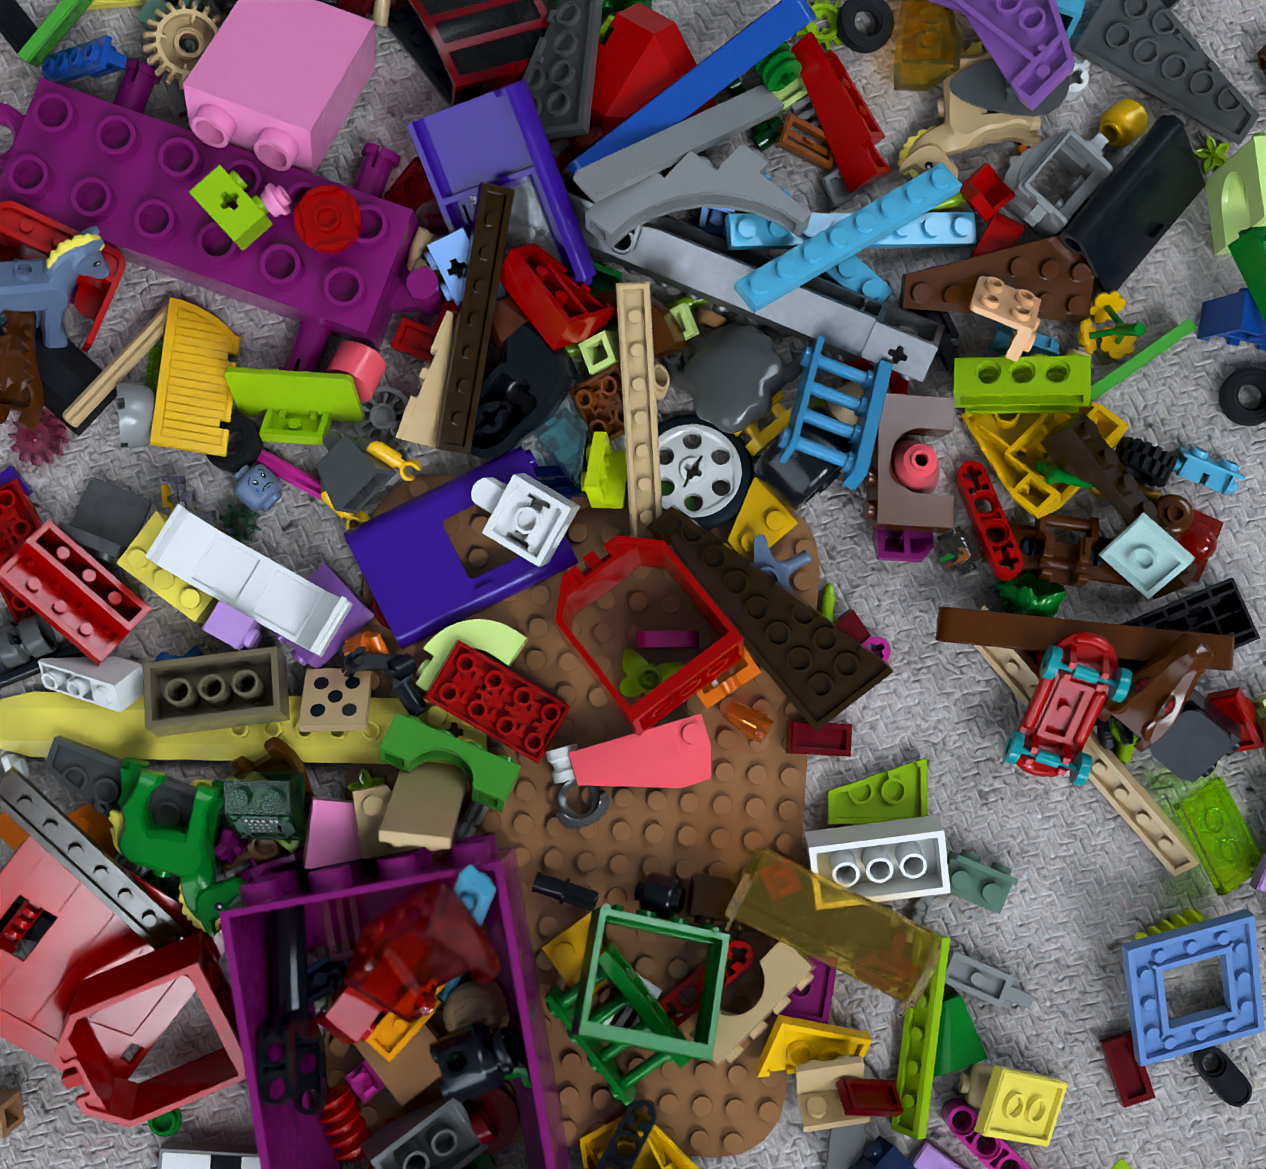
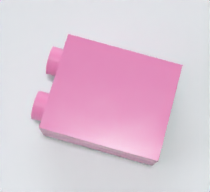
M238 0L183 83L190 131L194 132L201 141L212 147L223 148L229 144L256 154L262 163L274 170L286 171L290 167H294L315 174L375 70V22L317 0Z

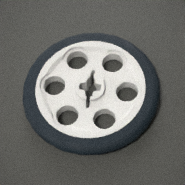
M697 415L675 416L658 424L659 451L668 450L674 458L667 465L660 464L661 481H669L674 487L672 494L662 496V512L664 513L674 505L707 530L725 524L739 513L754 478L752 457L745 448L746 444L739 436L736 437L734 434L722 432L712 423L701 420ZM690 434L698 436L701 440V445L696 449H688L683 444L685 436ZM718 449L724 450L729 455V461L726 464L718 465L712 460L711 454ZM702 458L698 466V475L700 477L693 476L692 479H689L686 487H683L686 483L688 472L685 468L691 470L693 466H696L698 460ZM718 480L725 481L730 486V492L724 496L716 495L712 490V484ZM689 496H697L702 501L703 506L698 511H689L684 506L685 499Z

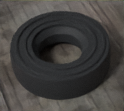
M847 0L837 15V32L842 42L855 52L864 54L877 51L888 42L893 33L894 16L892 10L885 0ZM867 12L873 16L876 22L874 33L866 35L858 31L855 26V16L857 13Z
M1256 367L1242 368L1229 375L1223 382L1219 392V403L1223 413L1229 420L1242 426H1255L1266 422V370ZM1244 385H1253L1259 389L1262 399L1257 408L1248 409L1240 403L1238 394Z
M231 414V422L220 421L219 428L229 430V435L234 432L242 433L244 442L241 449L234 454H227L226 457L206 454V456L217 468L226 472L236 473L245 465L250 467L256 462L261 454L263 441L259 435L260 429L255 422L244 415Z

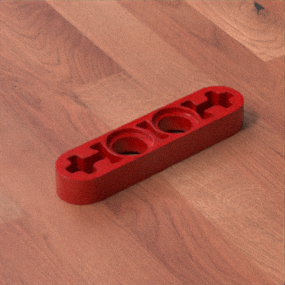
M967 461L957 471L955 477L957 489L992 573L999 580L1010 581L1016 578L1023 568L1022 554L986 469L979 462ZM967 472H969L971 476L977 475V479L975 481V487L977 491L973 494L972 492L974 490V485L972 480L965 479V475ZM978 499L987 500L991 504L992 509L988 513H981L976 510L974 502ZM989 528L999 529L1003 533V540L1000 542L989 540L986 530ZM1006 546L1008 548L1003 553L1005 560L1014 563L1010 571L1007 566H1000L1003 560L1001 549Z
M733 938L729 940L727 960L732 957L731 948L734 946L738 949L743 947L747 949L744 952L746 959L742 962L739 959L731 962L729 966L733 971L728 974L725 968L723 988L746 970L753 961V949L745 939ZM706 960L658 1000L667 1012L671 1009V1006L667 1003L671 999L675 1008L682 1013L679 1017H677L675 1011L669 1015L677 1027L699 1010ZM690 988L696 992L697 999L693 1005L686 1007L679 1003L677 997L681 990Z

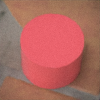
M345 341L338 346L325 373L350 375L354 380L360 402H368L372 399L387 366L384 359L372 348L358 342Z

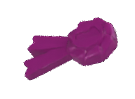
M304 846L297 848L292 853L289 851L260 862H256L254 857L248 858L250 866L235 873V876L242 878L244 883L257 881V876L272 873L277 866L303 859Z

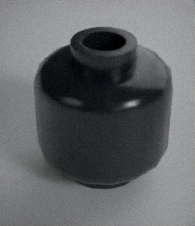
M655 872L648 874L644 881H638L634 892V900L639 901V909L656 913V918L668 920V917H673L675 914L679 915L683 909L686 890L681 888L679 879Z

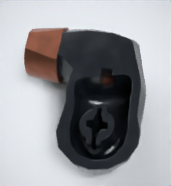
M511 296L504 298L495 305L490 336L498 350L504 353L505 362L496 367L482 383L470 452L471 455L486 460L504 455L549 423L562 402L577 384L579 378L573 359L566 348L562 347L552 350Z

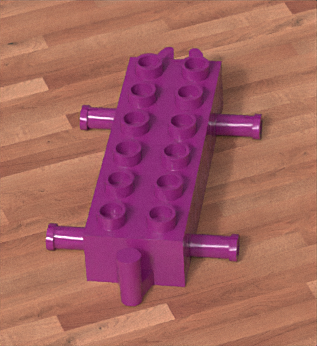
M127 58L125 69H123L125 72L113 103L43 78L39 80L26 115L21 114L17 109L8 104L0 103V126L9 128L13 137L10 147L0 153V202H17L79 232L89 227L97 226L100 230L98 236L101 237V240L105 244L119 250L123 254L125 261L299 322L300 326L284 367L279 366L278 370L316 372L330 334L364 344L379 351L393 313L422 312L425 315L433 316L437 315L441 310L445 298L433 270L421 266V268L410 272L407 268L409 248L420 226L414 211L381 199L392 169L398 168L401 160L397 153L382 146L381 151L378 152L379 145L368 142L364 143L361 151L364 158L352 188L294 167H290L286 171L274 170L262 163L256 154L229 144L223 148L212 147L201 141L192 131L144 115L143 113L154 85L160 84L163 74L157 77L154 74L155 67L149 66L142 61L140 63L137 59ZM219 165L228 174L234 170L247 184L244 191L250 198L257 195L261 199L260 194L265 191V186L271 183L275 187L282 186L292 201L289 204L290 213L286 216L281 214L275 217L270 212L266 214L273 225L244 251L238 247L189 193L190 190ZM319 185H335L347 191L356 199L362 212V229L358 239L348 249L336 254H322L310 249L299 238L294 227V210L296 205L299 204L302 196L308 190ZM233 202L229 207L235 210L238 205ZM76 285L72 289L69 304L74 303L75 294L73 292Z

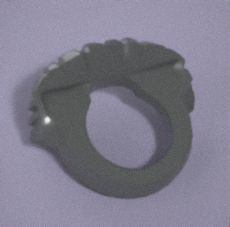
M575 779L567 781L559 791V810L556 812V817H558V820L564 827L571 829L576 827L579 829L600 820V816L603 817L606 814V810L609 809L610 803L608 801L610 799L607 797V792L599 790L597 786H585L592 792V808L585 814H577L568 807L566 802L568 791L572 787L577 786Z

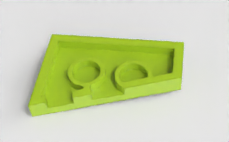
M922 758L827 790V824H869L928 816L927 758Z

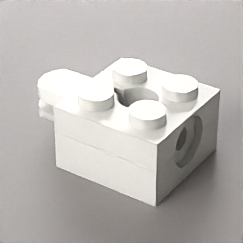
M525 473L513 474L508 485L494 477L482 478L473 485L471 491L473 502L492 514L482 533L538 567L550 562L580 508L578 504Z

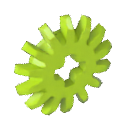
M813 0L814 5H810V7L817 16L815 19L820 20L822 16L826 17L827 24L831 27L829 29L823 28L821 32L817 31V24L812 20L802 28L803 30L796 33V37H803L812 32L819 44L824 43L827 51L831 49L830 41L840 46L842 42L837 37L839 35L836 20L839 13L837 8L841 2L837 0L834 5H831L829 0H824L822 3H819V0Z

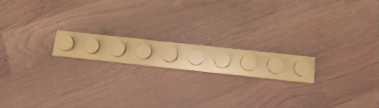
M985 605L978 609L982 611H989V609ZM974 645L1019 699L1028 707L1040 680L1037 679V665L1024 650ZM1092 729L1082 752L1092 756V766L1088 776L1090 781L1174 877L1199 865L1203 856L1110 749H1103L1098 735Z

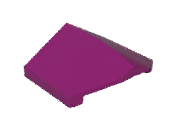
M873 529L872 542L877 560L922 562L934 547L933 533Z

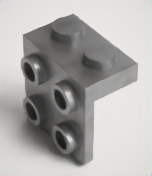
M92 479L88 484L72 524L60 521L57 527L82 549H84V546L96 550L94 556L113 563L115 558L120 559L140 533L151 508V502L144 497L104 481Z

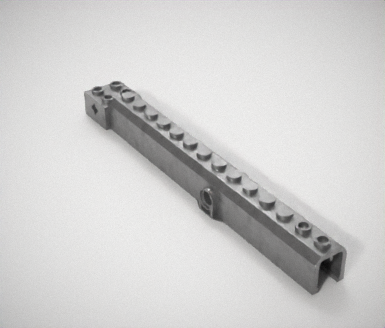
M560 172L589 252L594 254L597 260L604 263L621 265L625 271L633 275L650 277L659 286L677 288L684 291V294L691 299H703L711 302L720 311L738 313L752 324L759 325L762 323L772 327L781 336H794L803 340L804 344L805 340H807L810 347L818 336H822L825 338L822 348L833 352L834 356L842 361H855L858 363L860 357H862L875 367L881 359L893 364L892 370L896 371L901 378L909 381L918 380L923 382L939 347L945 325L886 301L881 303L820 277L813 278L753 313L734 290L735 282L772 261L773 258L753 250H728L726 239L672 218L667 214L639 225L610 249L585 227V213L595 203L576 184L572 176ZM530 181L512 187L511 189H515L509 224L516 227L525 226L535 230L536 234L542 238L554 239L533 182Z

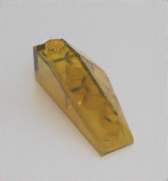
M902 0L894 57V90L927 91L960 69L962 36L960 31L958 32L955 15L952 9L927 0Z

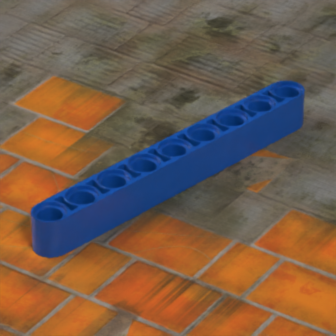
M781 0L566 165L567 169L574 177L576 170L680 123L817 17L806 0Z

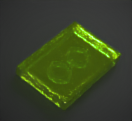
M1221 776L1210 779L1173 804L1218 896L1227 895L1253 876L1262 856Z

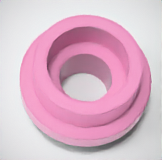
M271 183L266 185L265 191L260 194V197L268 211L275 217L281 214L285 216L289 214V204L292 201L284 188L280 185L275 187Z

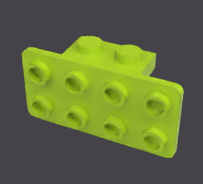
M227 367L224 373L238 411L244 415L265 416L259 431L263 442L324 446L322 441L329 434L332 421L359 423L362 422L364 417L354 380L347 374L247 367Z

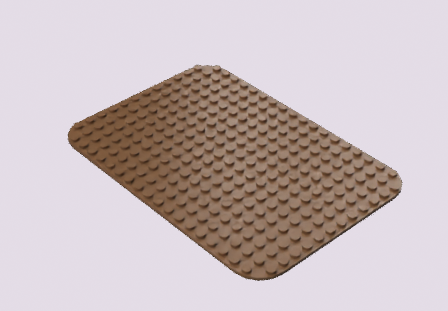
M433 475L417 477L412 481H406L389 491L374 510L372 518L458 476ZM541 482L580 506L565 536L579 562L574 566H577L581 572L586 570L582 558L593 550L601 559L608 554L603 547L605 543L616 535L630 537L629 508L626 497L622 509L591 508L586 491H582L581 485ZM692 496L695 510L698 511L703 506L702 501L697 496ZM476 504L445 519L443 522L444 529L467 575L471 578H476L520 556L482 533L492 514ZM786 509L798 524L771 546L769 550L774 558L778 560L789 559L805 549L808 550L812 561L793 571L789 577V584L800 599L817 611L820 568L817 544L804 520L793 511ZM738 514L725 524L708 531L729 545L727 540ZM574 566L462 620L485 619L500 622L529 639L511 666H508L486 651H477L571 706L545 752L577 743L579 749L635 733L565 643L555 623L562 575ZM648 566L638 567L612 589L574 615L572 633L629 706L646 694L642 693L635 697H627L619 689L620 682L627 676L622 668L625 648L635 650L649 664L654 663L655 666L671 661L683 662L686 665L721 638L665 568ZM364 577L362 600L372 610L373 593ZM373 617L359 633L379 631L390 654L403 655L408 653L413 657L417 666L413 672V685L423 698L426 691L416 685L420 678L416 675V672L425 659L431 661L434 657L423 648L437 633L405 649H401L392 631L382 626ZM636 631H699V648H636ZM746 647L745 649L760 669V674L708 709L703 705L697 694H694L652 726L655 727L701 713L711 744V779L683 788L597 786L599 790L607 792L610 806L606 810V814L603 817L600 816V820L595 821L593 824L590 823L587 827L583 826L579 829L576 827L575 829L566 828L556 817V812L559 810V791L566 782L553 783L551 774L555 769L547 761L546 753H544L537 764L488 736L489 753L496 756L499 754L506 755L521 767L518 780L503 812L501 813L489 808L480 824L475 826L476 830L472 836L495 833L498 849L515 846L568 1147H580L579 1139L624 1115L629 1105L625 1106L621 1099L617 1100L608 1089L606 1079L600 1072L597 1073L591 1068L587 1060V1054L580 1045L577 1046L570 1040L567 1035L566 1026L560 1018L552 1016L546 1006L544 997L551 987L556 984L563 993L570 989V987L542 947L589 913L590 910L563 902L561 905L559 904L560 900L537 892H531L538 871L564 881L569 878L570 883L597 891L599 898L595 909L603 907L604 903L618 904L624 906L623 912L636 914V910H640L639 901L634 900V892L638 881H644L646 876L652 872L675 877L681 882V888L686 890V896L681 913L679 915L675 914L673 917L687 919L688 926L698 928L700 925L694 923V917L686 916L691 876L695 873L729 878L742 893L755 903L773 912L797 917L799 890L772 901L758 869L789 856L800 880L808 755L786 753L787 720H807ZM373 671L371 698H397V696L393 697L391 695V681L387 680L384 671ZM455 722L452 723L451 728L446 729L455 738L463 736L464 733L463 729H459ZM348 763L345 800L353 801L351 791L347 786L353 782H360L359 774L362 768L367 769L371 773L372 778L377 776L386 777L384 784L387 785L390 791H393L400 771L399 768L390 764ZM469 780L466 785L456 827L460 820H464L465 817L463 815L472 802ZM583 785L572 787L566 796L568 807L579 815L591 810L592 792ZM455 832L451 846L456 845L455 840L461 839ZM447 849L437 850L431 854L432 861L448 858ZM375 857L363 859L366 873L379 871ZM484 921L458 985L464 982H471L473 979L490 978L496 982L488 931ZM714 921V927H719V932L730 934V940L733 938L745 939L753 949L754 958L752 963L722 989L720 1009L736 1014L746 1013L756 1006L764 991L765 978L759 961L771 950V945L775 946L783 937H789L795 944L796 940L792 939V933L780 932L779 937L759 934L760 928L747 926L746 932L727 929V923ZM606 923L604 925L602 936L603 948L613 942L634 971L639 973L644 979L649 980L653 985L661 988L662 992L657 1001L707 958L708 945ZM382 935L333 944L332 951L343 946L352 964L356 967L370 951L374 952L377 947L374 945ZM734 946L731 948L733 955L726 961L725 967L728 974L733 971L729 966L731 962L735 959H739L741 962L746 959L744 952L747 949L745 947L738 949ZM424 971L416 975L408 985L402 984L395 994H399L402 998L418 981L426 986L421 980ZM612 979L608 980L605 986L592 994L589 1016L619 995V988ZM685 988L679 992L677 998L681 1005L687 1007L696 1002L697 994L694 990ZM329 995V997H328V1009H327V1011H328V1010L331 1008V1006L334 1004V1003L331 1001L332 998H331L330 995ZM436 995L441 1003L437 1006V1010L430 1019L439 1031L445 1034L449 1032L445 1027L442 1014L445 1002ZM670 999L667 1004L671 1006V1009L666 1013L670 1015L675 1011L677 1017H679L682 1013L675 1008L673 1001ZM626 1007L614 1015L609 1023L610 1026L616 1024ZM635 1010L632 1011L622 1028L628 1029L638 1015ZM699 1010L678 1027L685 1038L691 1042H694V1039L689 1034L696 1028ZM381 1011L375 1020L381 1017L384 1012ZM769 1015L764 1020L768 1026L754 1040L749 1036L741 1044L744 1051L731 1064L727 1060L717 1065L713 1060L701 1061L691 1059L690 1062L679 1069L674 1061H666L633 1085L637 1092L632 1102L646 1098L655 1103L659 1115L656 1125L686 1155L703 1157L738 1155L765 1140L779 1121L786 1097V1070L771 1071L770 1076L757 1077L755 1072V1066L778 1016ZM326 1030V1075L328 1088L331 1089L339 1084L347 1083L343 1077L365 1058L354 1044L344 1045ZM600 1041L604 1047L609 1044L608 1042ZM627 1047L616 1055L613 1060L623 1073L626 1074L654 1054L655 1051ZM440 1077L404 1106L398 1103L387 1087L383 1088L365 1104H363L352 1088L350 1092L355 1094V1104H358L362 1111L360 1116H363L367 1123L365 1128L375 1131L385 1126L387 1118L403 1117L444 1098L439 1086ZM513 1078L504 1079L500 1087L510 1093L518 1107ZM644 1106L641 1109L647 1114L649 1108ZM520 1114L518 1129L511 1141L513 1143H524Z

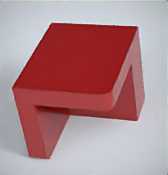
M984 163L963 181L959 191L971 209L984 221L990 219L1015 197L1013 190L1001 181L988 163Z

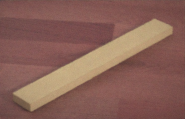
M650 282L616 283L630 537L657 540L647 529L650 523L663 514Z

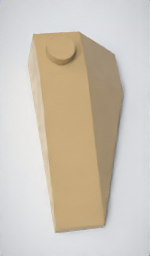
M454 310L446 311L431 347V354L435 357L433 361H428L419 375L420 385L422 386L421 390L416 393L415 397L410 396L396 438L435 448L458 313Z

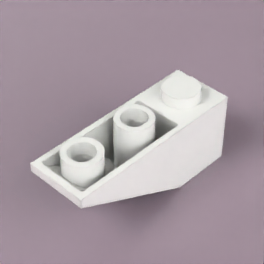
M116 656L106 657L99 665L94 663L89 657L41 658L38 660L42 675L41 679L45 688L111 710L122 712L144 694L142 664Z

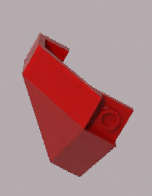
M639 2L616 14L610 24L614 28L605 45L601 43L598 45L589 134H586L596 141L612 131L697 65L676 23ZM712 97L684 120L716 106L714 98Z

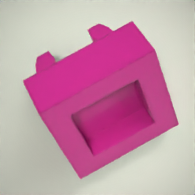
M366 1059L343 1077L347 1083H350L351 1088L363 1104L386 1087Z

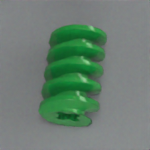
M786 42L753 66L764 85L771 92L784 89L802 71L801 63L796 60V56L790 51V47Z

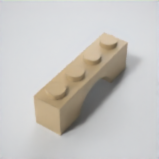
M783 937L759 961L764 972L765 986L762 997L756 1006L750 1011L741 1014L730 1013L719 1008L712 1060L717 1065L726 1060L731 1064L744 1051L741 1044L749 1036L754 1040L768 1026L764 1020L772 1012L776 1015L780 1014L790 1004L789 994L796 987L802 991L814 979L815 976L811 972L817 966L789 937ZM696 1028L689 1034L693 1039Z

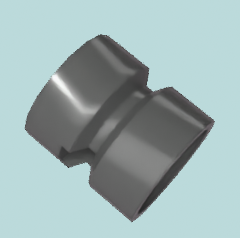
M37 613L21 618L19 625L11 622L0 627V659L9 668L29 662L32 655L35 658H39L55 652L57 649V640L52 626Z

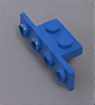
M105 35L49 55L42 64L41 73L44 75L43 79L57 84H63L87 75L98 78L125 69L127 56L116 52V48L111 45L112 37Z

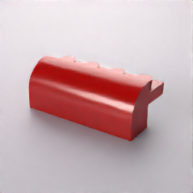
M49 519L0 568V582L97 665L131 633L151 610L146 603Z

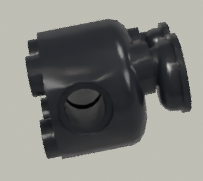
M475 1021L437 1037V1041L430 1043L429 1046L431 1057L438 1064L442 1075L439 1078L442 1094L445 1098L453 1096L460 1103L499 1088L503 1084L505 1076L513 1073L514 1068H526L528 1066L524 1041L517 1029L513 1028L508 1032L505 1027H501L493 1033L489 1026L481 1021Z

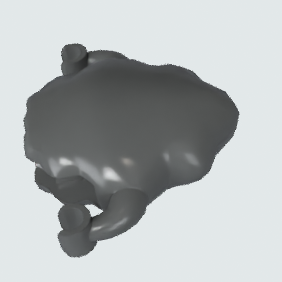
M731 325L717 327L711 334L698 343L697 353L688 361L686 366L681 350L678 351V356L675 359H670V355L663 357L673 386L685 390L694 398V413L701 420L712 423L722 432L733 434L742 431L753 421L766 416L771 411L772 398L787 383L794 381L802 373L803 366L799 365V361L804 348L796 350L794 341H791L789 348L793 361L785 364L780 355L772 349V338L759 331L755 325ZM805 340V347L809 346L807 340Z

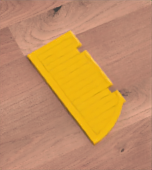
M173 297L169 298L149 445L226 457L229 430L221 429L219 426L220 421L231 422L233 396L224 373L227 367H237L238 365L237 363L229 362L228 355L239 356L241 337L236 336L227 325L208 311Z

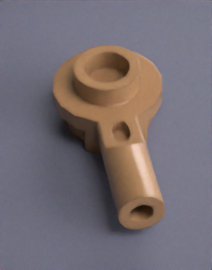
M252 833L253 836L271 837L268 833ZM251 836L248 846L243 850V854L241 856L237 855L232 865L223 862V867L225 870L230 871L248 861V858L254 857L256 860L274 857L281 851L282 845L275 839H254Z

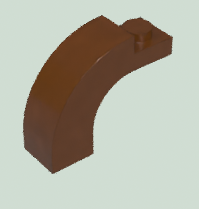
M616 290L594 294L595 299L605 306L609 303L616 308L607 325L617 321ZM650 297L654 358L660 359L687 348L682 329L674 315L662 303Z

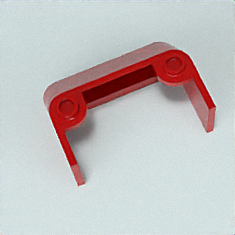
M0 202V262L13 261L14 258L20 260L49 258L50 252L56 250L59 243H64L66 239L72 240L74 236L81 233L17 202ZM105 244L101 252L103 258L108 262L110 268L109 275L104 279H95L79 274L75 284L79 286L74 297L76 310L82 316L94 321L82 347V350L87 353L94 342L126 267L123 254Z

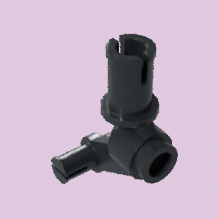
M359 646L354 652L346 656L344 666L341 669L342 673L346 671L345 677H353L355 673L360 671H384L387 680L391 681V695L393 697L397 696L409 715L418 717L428 710L429 705L426 704L413 685V672L417 666L413 657L408 653L403 655L369 654L368 651L364 653L365 647Z

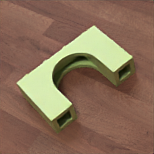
M1266 131L1254 134L1251 140L1241 146L1240 150L1229 157L1205 181L1215 256L1231 254L1227 245L1239 238L1238 232L1248 229L1249 227L1266 226Z

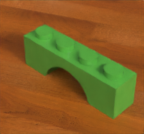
M396 713L379 746L380 761L408 773L429 761H446L456 765L465 773L470 782L471 800L501 813L518 780L521 767L506 755L499 754L496 756L485 751V748L476 742L468 741L466 743L455 738L448 730L443 728L433 729L424 725L422 720L412 715L403 716Z

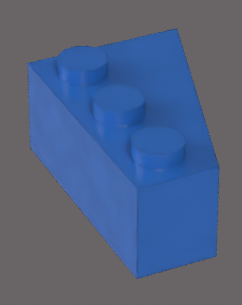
M1241 288L1237 293L1203 302L1198 340L1208 341L1209 338L1218 336L1228 338L1227 345L1238 346L1241 340L1257 344V350L1266 351V323L1248 288Z

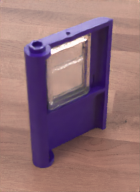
M526 79L406 124L449 233L463 226L470 240L479 183L485 182L515 189L503 262L510 249L536 243L568 269L565 274L579 286L583 283L586 285L593 283L592 277L597 274ZM500 281L495 305L510 296Z

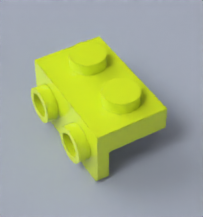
M594 431L592 444H588L586 448L588 466L587 472H582L581 489L586 491L591 508L622 509L627 491L625 450H613L607 432Z

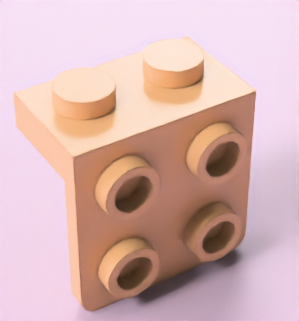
M980 276L976 283L969 309L1013 328L1005 358L1018 362L1023 351L1029 353L1037 335L1035 332L1040 322V318H1037L1041 299L1028 290H1018L1005 285L1002 280L996 277Z

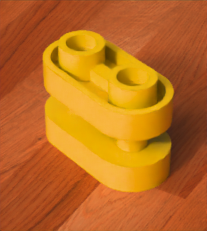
M782 390L772 398L770 413L776 418L775 421L761 431L755 424L761 419L759 418L742 431L733 433L738 437L745 432L750 437L751 441L745 448L753 457L781 435L784 427H788L793 406L787 411L782 407L780 402L786 397Z

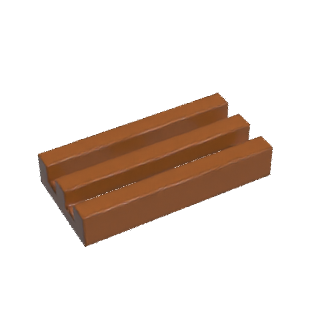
M790 112L784 114L782 118L784 123L779 127L778 133L780 135L778 138H775L774 145L825 172L831 170L835 160L831 148L828 150L817 144L816 141L791 130V126L829 146L824 131Z

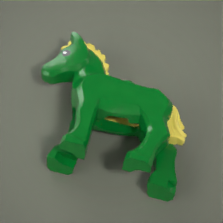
M124 758L122 768H120L122 792L119 798V806L121 811L111 810L109 812L110 817H108V820L113 825L110 831L115 849L131 863L152 869L151 873L156 876L172 877V874L180 877L179 902L183 904L182 914L187 916L188 921L192 920L194 927L201 928L208 935L214 937L216 932H220L219 912L228 908L233 900L240 895L239 885L244 884V880L237 876H232L224 881L214 882L216 872L214 849L217 846L216 832L220 823V815L224 805L232 798L238 785L221 780H214L212 785L199 782L195 790L188 827L156 824L148 809V803L154 791L165 783L168 773L148 770L150 763L136 758Z

